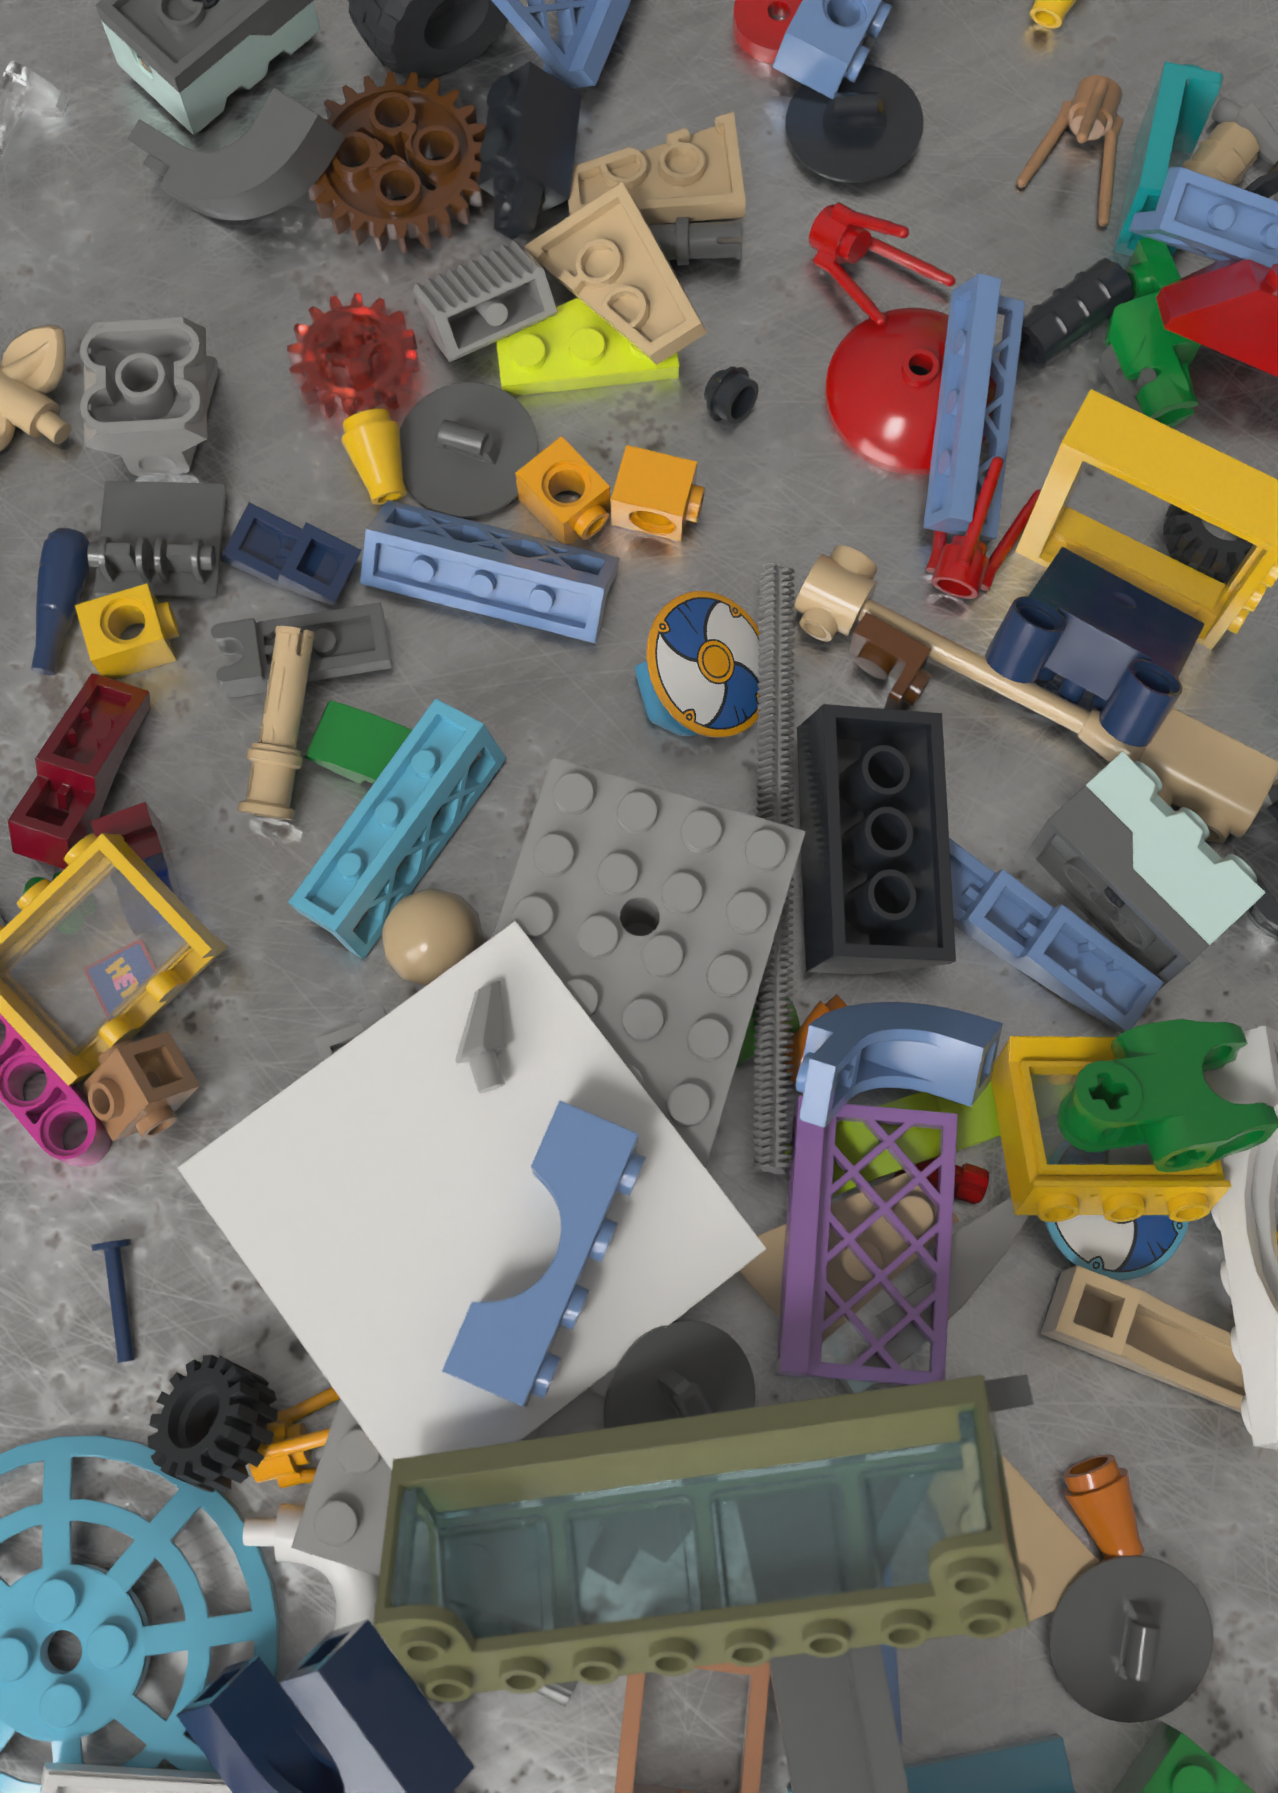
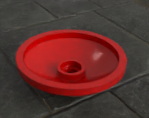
M925 308L893 309L882 312L886 317V323L883 326L876 325L871 318H868L854 327L842 339L830 360L825 383L826 407L832 425L839 437L855 454L865 461L895 473L909 475L930 474L949 315ZM921 366L926 368L929 373L922 376L916 375L910 370V367ZM991 376L989 378L986 405L995 399L996 383ZM993 411L988 414L991 420L993 416ZM984 435L982 436L981 448L987 442Z

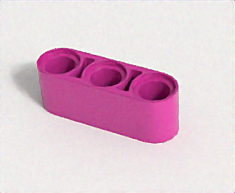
M0 1014V1025L4 1024L6 1027V1037L0 1046V1099L38 1145L51 1157L80 1168L92 1166L101 1161L109 1152L112 1140L101 1120L92 1112L88 1097L77 1084L68 1086ZM44 1071L47 1078L45 1090L38 1098L25 1101L23 1097L25 1081L30 1075ZM84 1118L88 1126L86 1139L79 1147L66 1150L63 1145L64 1130L71 1122Z

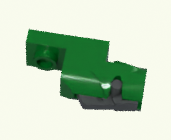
M1146 237L1139 239L1129 265L1125 270L1132 281L1134 299L1114 308L1105 330L1104 341L1107 348L1101 354L1098 366L1120 398L1121 404L1173 428L1195 414L1192 407L1199 405L1194 393L1188 366L1192 364L1201 344L1164 329L1156 297L1163 287L1181 279L1167 245Z

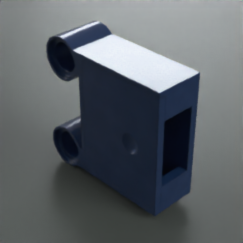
M1061 547L1029 596L1018 597L1013 601L986 650L985 658L994 671L1018 683H1033L1037 679L1051 681L1056 673L1065 677L1057 690V695L1076 705L1080 702L1086 690L1094 693L1091 704L1095 710L1101 711L1099 721L1102 727L1118 741L1130 746L1144 747L1152 742L1182 694L1183 686L1178 677L1205 623L1074 552Z

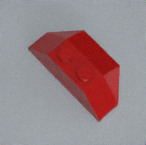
M1250 259L1218 260L1161 289L1156 300L1164 329L1278 377V264H1273L1269 268Z

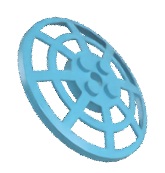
M109 1436L55 1437L20 1445L0 1454V1475L22 1465L44 1461L43 1502L25 1507L0 1519V1544L29 1528L42 1525L43 1567L23 1576L11 1586L0 1577V1753L14 1734L18 1732L32 1739L52 1742L53 1762L84 1764L82 1737L117 1720L147 1745L138 1755L121 1767L155 1769L166 1759L180 1770L217 1772L197 1743L184 1734L186 1728L176 1716L206 1687L211 1664V1647L254 1640V1657L259 1656L275 1679L277 1677L280 1654V1617L272 1575L261 1547L244 1546L243 1527L245 1519L238 1508L223 1492L216 1489L214 1493L206 1492L160 1471L161 1467L154 1465L151 1456L156 1451L149 1448L147 1444ZM73 1457H99L130 1463L162 1476L178 1487L179 1490L151 1522L141 1515L115 1504L89 1499H72ZM200 1507L216 1522L235 1552L248 1586L252 1611L209 1617L207 1601L198 1577L181 1549L172 1541ZM72 1521L105 1525L134 1539L133 1543L109 1571L91 1564L72 1563ZM155 1559L163 1565L176 1586L185 1611L186 1621L149 1626L145 1610L131 1588ZM59 1630H66L75 1634L82 1646L81 1659L72 1671H61L55 1668L48 1658L49 1641ZM188 1650V1662L183 1686L173 1711L166 1720L136 1695L145 1680L151 1655ZM0 1771V1793L40 1792L41 1784L23 1781Z

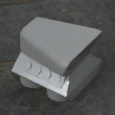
M185 317L95 322L84 335L79 350L84 364V395L81 397L79 406L84 420V447L120 455L129 472L136 476L176 475L189 472L197 444L208 439L207 409L218 375V360L215 357L206 356V328Z

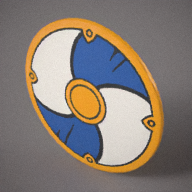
M692 591L672 599L655 617L647 640L648 671L653 688L663 706L684 727L697 734L714 738L729 737L741 733L753 725L759 718L757 714L759 711L757 707L759 704L757 700L759 697L758 683H760L758 680V676H760L758 673V669H760L758 666V662H760L758 659V655H760L758 652V648H760L758 645V641H760L758 638L760 634L758 626L742 607L723 595L709 591Z

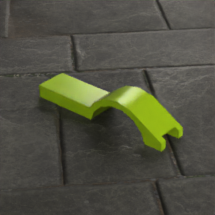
M1031 1075L1039 1123L1056 1117L1061 1101L1072 1090L1070 1083L1063 1086H1052L1048 1083L1047 1075ZM991 1081L972 1107L926 1092L906 1096L877 1106L957 1114L956 1153L1001 1137ZM839 1121L836 1123L835 1146L853 1166L880 1144L863 1122ZM879 1124L889 1136L900 1127L898 1125ZM912 1127L895 1143L911 1162L917 1165L939 1157L940 1129ZM791 1150L785 1151V1154L791 1155ZM885 1150L859 1173L869 1183L903 1170V1168ZM835 1161L833 1162L832 1184L845 1174ZM850 1180L834 1193L831 1199L837 1198L857 1188V1186Z

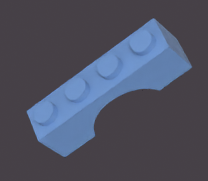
M559 1100L531 1165L533 1175L550 1192L560 1213L561 1236L555 1258L541 1279L523 1293L500 1301L471 1303L442 1369L443 1372L523 1407L527 1406L531 1394L543 1399L545 1398L561 1360V1357L549 1353L560 1326L571 1330L574 1329L590 1292L589 1289L578 1285L589 1258L602 1263L618 1225L617 1222L607 1218L617 1192L630 1197L646 1157L635 1152L639 1138L638 1133Z

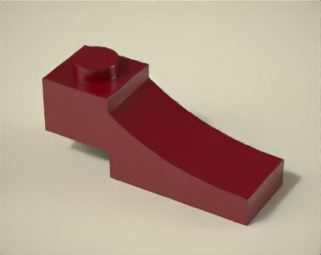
M91 673L36 756L37 776L7 820L13 853L61 869L69 866L64 861L65 855L84 837L92 833L94 834L90 821L100 817L119 766L138 728L151 708L148 690Z

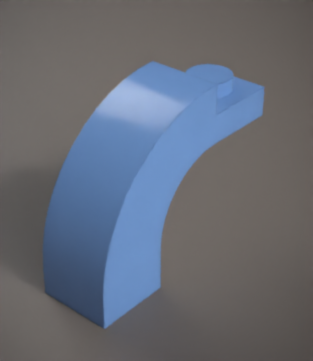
M908 1002L863 1003L825 1013L810 1023L808 1027L803 1061L796 1079V1090L803 1093L799 1119L825 1128L853 1096L877 1088L912 1089L972 1107L991 1081L1003 1023L960 1010Z

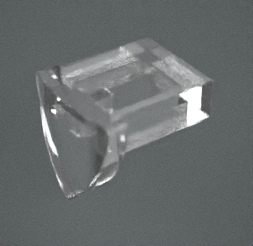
M13 60L9 61L0 81L1 158L24 111L40 116L64 117L70 105V100L52 83Z

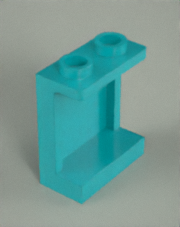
M1165 61L1137 134L1113 252L1132 256L1139 239L1146 238L1129 231L1134 214L1156 210L1169 171L1171 151L1187 154L1193 153L1221 89L1223 74L1205 70L1197 65H1181ZM1166 244L1173 258L1177 248Z

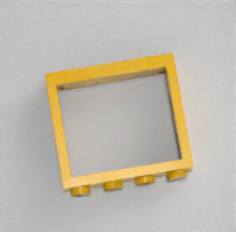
M1090 389L1060 444L1015 552L1048 568L1061 547H1064L1205 623L1196 642L1212 650L1226 630L1235 634L1238 633L1249 612H1253L1256 609L1267 587L1271 588L1278 578V479ZM1086 463L1254 545L1225 585L1067 507V504Z

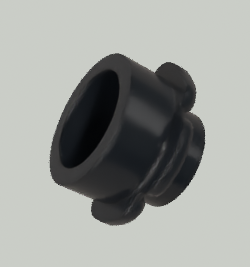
M731 366L726 370H719L709 379L705 387L704 399L706 401V408L710 411L709 416L714 421L718 422L724 419L730 424H737L745 419L754 407L759 388L757 382L749 378V373L744 367L737 368Z

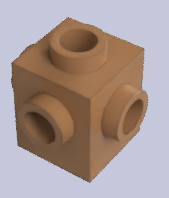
M167 1031L135 1042L133 1040H126L107 1049L98 1058L100 1066L81 1086L88 1097L92 1112L101 1120L111 1140L116 1141L138 1132L143 1139H146L168 1129L178 1119L174 1112L200 1087V1084L171 1034Z

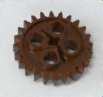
M389 71L387 72L384 86L377 87L369 76L364 77L365 91L359 94L349 86H343L345 103L342 105L326 99L324 105L328 119L324 120L345 136V139L324 173L307 191L310 200L316 203L319 217L321 219L331 217L334 233L340 235L351 228L354 245L358 247L369 236H373L377 251L381 253L386 248L389 239L397 240L401 252L407 253L410 238L418 237L421 244L426 249L431 248V232L437 230L441 235L450 239L453 237L450 222L452 219L466 225L471 222L468 205L482 207L484 204L483 192L478 187L481 166L480 148L484 140L486 126L485 123H477L476 108L473 104L462 107L460 91L455 89L442 97L440 79L437 78L433 79L425 89L420 88L416 72L410 74L405 85H397L394 73ZM395 124L401 125V126L394 127V128L389 127V126L395 125ZM436 157H446L439 161L431 160ZM363 163V165L358 167H349L352 164ZM398 196H408V197H407L406 199H404V200H400V201H393V200H392L393 198L398 197Z

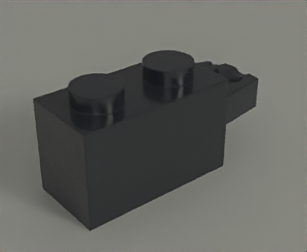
M531 61L491 83L487 96L488 113L485 136L480 148L481 166L478 187L494 196V230L511 240L519 238V235L522 233H528L535 229L538 214L569 199L582 98L581 95Z

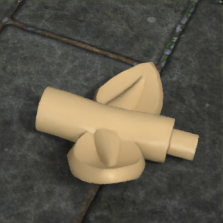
M42 325L24 331L12 340L2 356L0 365V452L10 444L16 426L33 438L45 435L55 444L65 441L71 432V425L59 417V405L46 396L56 389L65 369L64 330L57 325Z

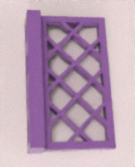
M799 1095L793 1111V1141H791V1146H793L791 1155L793 1157L790 1158V1163H793V1166H790L776 1375L802 1378L809 1376L898 1385H915L945 1380L957 1114L845 1104L828 1125L823 1128L799 1119L803 1096ZM836 1120L863 1122L880 1144L853 1166L835 1146ZM879 1124L898 1125L900 1127L889 1136ZM912 1127L940 1129L939 1157L920 1172L897 1146L895 1141ZM885 1150L891 1154L912 1178L906 1186L886 1203L859 1173ZM835 1161L845 1174L832 1184L833 1162ZM939 1167L937 1191L926 1178ZM852 1180L877 1211L849 1234L830 1210L831 1196ZM916 1186H919L937 1207L936 1224L918 1240L891 1210L894 1205ZM883 1216L909 1248L881 1271L855 1239ZM830 1227L842 1241L828 1252ZM935 1235V1253L933 1258L922 1245ZM848 1247L872 1275L873 1279L845 1303L827 1282L826 1274L827 1263ZM913 1253L918 1256L933 1274V1292L915 1308L909 1304L887 1278L891 1272ZM879 1284L906 1316L877 1340L850 1308ZM826 1295L838 1310L824 1321ZM932 1303L930 1328L919 1314ZM843 1315L870 1347L850 1365L821 1362L823 1332ZM910 1322L914 1324L930 1343L929 1372L902 1369L883 1347ZM873 1354H876L887 1368L861 1365Z

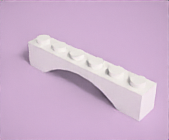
M1265 1025L1243 1031L1248 1044L1239 1050L1235 1061L1226 1064L1223 1068L1203 1072V1075L1210 1089L1222 1099L1235 1104L1266 1103L1268 1106L1274 1107L1278 1117V1031ZM1277 1128L1268 1141L1246 1151L1220 1159L1225 1180H1230L1231 1188L1211 1209L1214 1222L1222 1235L1225 1258L1221 1262L1220 1273L1223 1286L1231 1297L1235 1326L1231 1330V1346L1236 1360L1242 1367L1245 1395L1241 1401L1243 1422L1248 1432L1252 1435L1253 1446L1278 1450V1244L1275 1217V1198L1278 1181Z

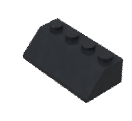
M823 704L797 727L800 829L806 831L801 846L806 972L866 975L946 965L955 962L956 951L942 713Z

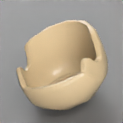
M428 888L403 897L395 904L387 916L382 929L386 961L403 979L427 986L483 945L484 938L478 912L461 895L435 888Z

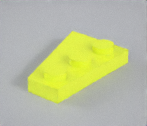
M579 298L557 306L556 315L496 341L502 390L512 396L679 378L677 353L656 365Z

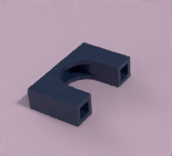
M369 1619L329 1632L280 1684L259 1656L227 1666L176 1715L232 1793H456L455 1790L475 1768Z

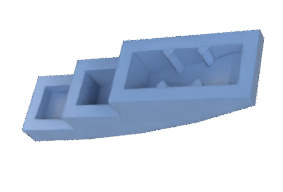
M949 838L954 926L1010 965L1120 1033L1133 1028L1164 982L1063 904L1053 908L1004 869L997 872L992 871Z

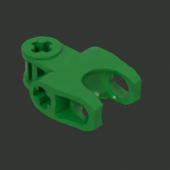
M1186 1019L1139 1025L1117 1036L1111 1045L1116 1060L1096 1061L1087 1064L1076 1076L1072 1090L1063 1098L1056 1114L1059 1130L1063 1137L1074 1147L1086 1152H1103L1105 1150L1147 1144L1155 1168L1165 1173L1208 1167L1222 1158L1258 1146L1268 1141L1277 1130L1278 1117L1274 1107L1268 1106L1266 1103L1235 1104L1222 1099L1210 1089L1204 1079L1203 1072L1223 1068L1226 1064L1235 1061L1239 1050L1248 1044L1241 1026L1229 1022H1201Z

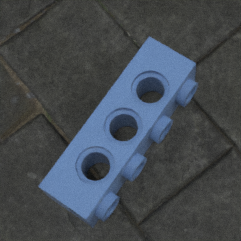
M802 0L784 35L772 68L834 99V93H837L844 78L853 83L855 82L870 52L869 48L861 44L866 35L877 39L892 6L884 2V0Z

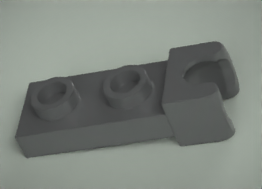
M381 602L257 623L254 618L218 623L211 629V634L222 654L243 655L237 663L223 666L216 673L222 692L232 698L267 692L276 626L301 628L300 633H303V630L316 633V639L313 641L307 682L392 668Z

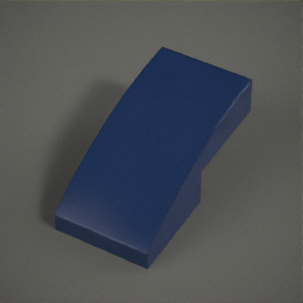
M249 502L222 553V561L283 589L335 605L361 553V549L307 522L302 529Z

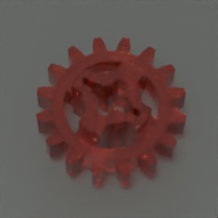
M354 293L351 305L342 306L341 301L336 295L330 297L331 310L323 313L314 306L308 309L312 325L295 324L293 329L298 343L287 346V352L293 365L289 370L295 387H301L303 400L307 406L319 401L322 415L327 419L332 417L337 409L343 410L346 419L356 414L357 411L377 409V406L383 403L394 411L398 409L399 403L396 391L412 393L414 385L410 373L420 370L418 354L415 351L418 349L413 329L406 328L404 314L399 310L388 316L385 300L382 298H378L370 308L365 307L361 293Z

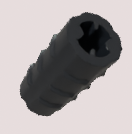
M1108 258L1100 259L1084 272L1076 273L1074 279L1064 287L1055 289L1052 295L1040 305L1032 306L1030 312L1023 317L1019 357L1027 365L1041 370L1060 356L1067 355L1070 349L1082 339L1090 338L1094 330L1102 324L1109 322L1115 307L1134 299L1132 281L1127 272L1117 262H1113Z

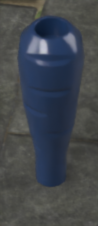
M57 528L48 534L47 539L43 543L37 580L36 642L31 670L38 674L48 676L56 674L60 650L75 615V605L79 604L90 569L87 556L90 542L86 535L78 530Z

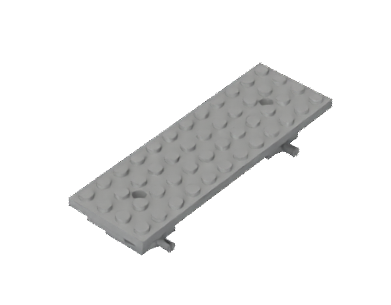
M552 756L493 937L514 921L517 922L706 1169L806 831ZM615 1368L521 1441L605 1429L604 1401L608 1384ZM341 1398L291 1548L379 1576L392 1470ZM603 1515L576 1519L570 1524L575 1607ZM404 1516L397 1582L417 1588L414 1532ZM535 1524L447 1536L439 1541L440 1596L545 1630L557 1629L549 1525Z

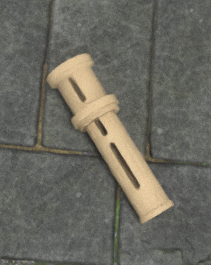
M290 626L275 627L276 637L258 743H252L251 749H247L246 759L252 763L246 800L238 803V812L294 821L295 811L290 808L295 772L297 769L303 768L304 758L301 757L302 752L296 750L313 641L316 639L315 632L303 630V633H300L301 628Z

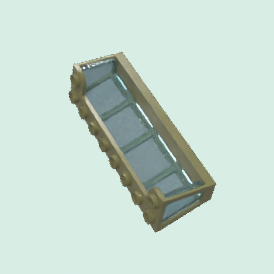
M984 1375L393 1459L374 1625L424 1697L441 1702H459L467 1699L473 1693L498 1690L527 1694L539 1691L544 1685L580 1681L591 1685H603L615 1681L619 1676L655 1672L666 1676H678L692 1671L694 1667L723 1663L754 1667L765 1664L773 1657L806 1653L815 1657L828 1658L839 1656L848 1651L849 1648L881 1644L895 1648H912L925 1643L931 1638L956 1635L988 1639L1000 1636L1008 1629L1029 1627L997 1421Z

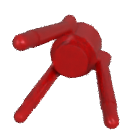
M840 202L835 205L826 206L818 214L811 226L809 244L811 248L818 251L813 259V264L827 271L862 311L878 326H883L886 323V317L840 264L847 262L855 264L863 258L867 250H871L945 286L952 287L955 284L956 280L953 275L871 236V233L868 231L872 230L885 235L906 238L909 235V229L906 226L856 212Z
M999 456L994 457L991 461L973 511L972 522L969 523L965 536H954L951 544L946 545L947 533L934 530L932 552L926 571L933 574L931 583L935 588L957 598L974 599L978 596L980 589L984 591L991 589L996 571L1024 531L1041 492L1039 489L1033 492L988 559L986 556L988 548L978 539L1004 465L1003 459Z

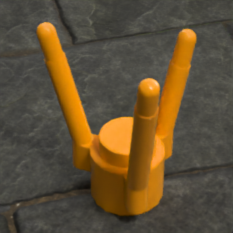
M333 1387L288 1409L278 1411L277 1422L267 1424L266 1429L275 1433L271 1445L261 1443L257 1451L264 1456L258 1467L248 1463L251 1474L257 1483L277 1479L279 1487L282 1489L313 1482L317 1468H302L301 1465L311 1463V1449L325 1446L330 1428L308 1433L304 1423L294 1425L293 1423L339 1400L340 1397Z

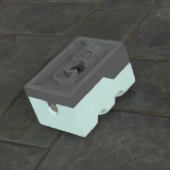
M101 0L95 5L118 65L193 135L224 111L226 97L238 87L250 89L267 74L269 62L280 52L294 53L321 30L314 0Z
M1122 751L1046 821L1025 855L1113 944L1164 982L1161 986L1162 988L1191 964L1266 892L1256 884L1257 877L1244 860L1234 854H1228L1226 857L1221 858L1205 842V839L1209 836V829L1195 812L1186 807H1181L1178 811H1174L1158 795L1162 790V783L1151 768L1140 761L1133 762Z

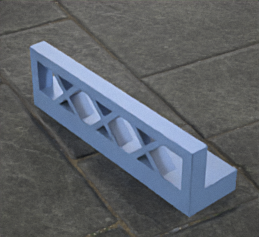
M1181 166L1169 168L1156 210L1135 213L1129 231L1213 261L1250 259L1269 268L1273 264H1278V202Z
M979 273L952 290L923 528L965 536L968 525L973 519L975 494L979 496L984 482L981 473L986 470V478L992 459L999 456L1003 459L1004 465L979 536V540L991 541L997 538L1025 301L999 295L1001 278ZM997 314L1005 315L1002 340L993 346ZM998 352H1000L999 360L995 356ZM991 376L996 383L995 399L986 405L989 378ZM993 411V416L991 420L988 414ZM984 435L989 442L988 458L979 464L982 436Z
M387 500L365 530L360 584L595 643L601 629L606 596L617 575L620 558Z

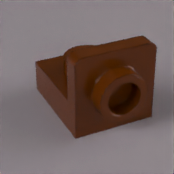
M867 612L864 614L853 632L848 653L856 657L857 665L868 674L879 679H887L889 676L896 680L887 697L884 709L899 710L904 702L914 707L932 677V674L924 670L931 651L930 648Z

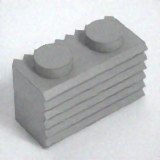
M514 240L510 247L502 245L499 252L491 249L488 257L481 254L478 261L470 259L467 267L459 264L456 271L448 269L445 276L438 273L435 280L427 278L424 286L416 283L413 289L427 331L449 362L557 314L544 268L521 243Z

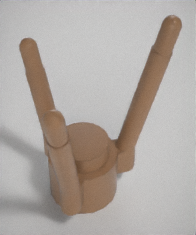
M1090 75L1079 82L1073 100L1062 103L1057 119L1016 181L1018 187L1021 188L1029 183L1068 125H1070L1072 132L1077 136L1076 138L1079 143H1085L1087 140H1096L1103 135L1105 142L1098 224L1102 227L1107 226L1110 221L1117 143L1123 125V119L1117 114L1123 94L1120 86L1115 81L1101 75Z

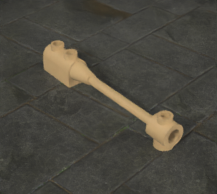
M840 545L834 548L830 557L821 554L814 563L794 605L795 610L804 614L799 625L806 633L826 642L833 639L836 631L850 637L866 612L930 648L929 658L1077 733V737L1109 763L1123 751L1133 762L1140 761L1146 764L1155 772L1162 783V790L1158 795L1169 806L1174 804L1180 808L1186 807L1195 812L1209 829V836L1206 838L1208 841L1223 843L1229 833L1241 838L1258 814L1278 775V761L1172 708L1149 745L1136 747L1118 741L1102 727L1099 721L1101 711L1092 709L1090 712L1035 683L1023 684L1009 680L994 671L983 656L871 600L877 586V581L873 580L877 573V566L862 552Z

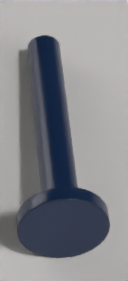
M131 1238L91 1245L92 1251L104 1250L118 1363L135 1360L121 1247L132 1245Z

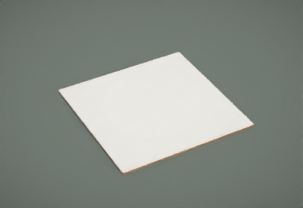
M516 921L177 1167L391 1470L393 1459L521 1441L615 1368L625 1352L640 1337L654 1328L663 1325L669 1326L767 1249ZM500 981L506 1048L497 1053L496 1056L505 1085L492 1091L478 1093L469 1062L456 1063L455 1059L475 992L484 986ZM560 1100L638 1133L639 1138L635 1152L645 1156L646 1159L630 1197L617 1192L607 1218L617 1222L618 1225L602 1263L589 1258L578 1285L589 1289L590 1292L574 1329L571 1330L560 1326L549 1353L561 1357L549 1390L544 1399L531 1394L527 1406L523 1407L443 1372L442 1369L472 1302L500 1301L523 1293L541 1279L555 1258L561 1236L560 1213L550 1192L533 1175L531 1165ZM417 1498L418 1508L422 1505L423 1498Z

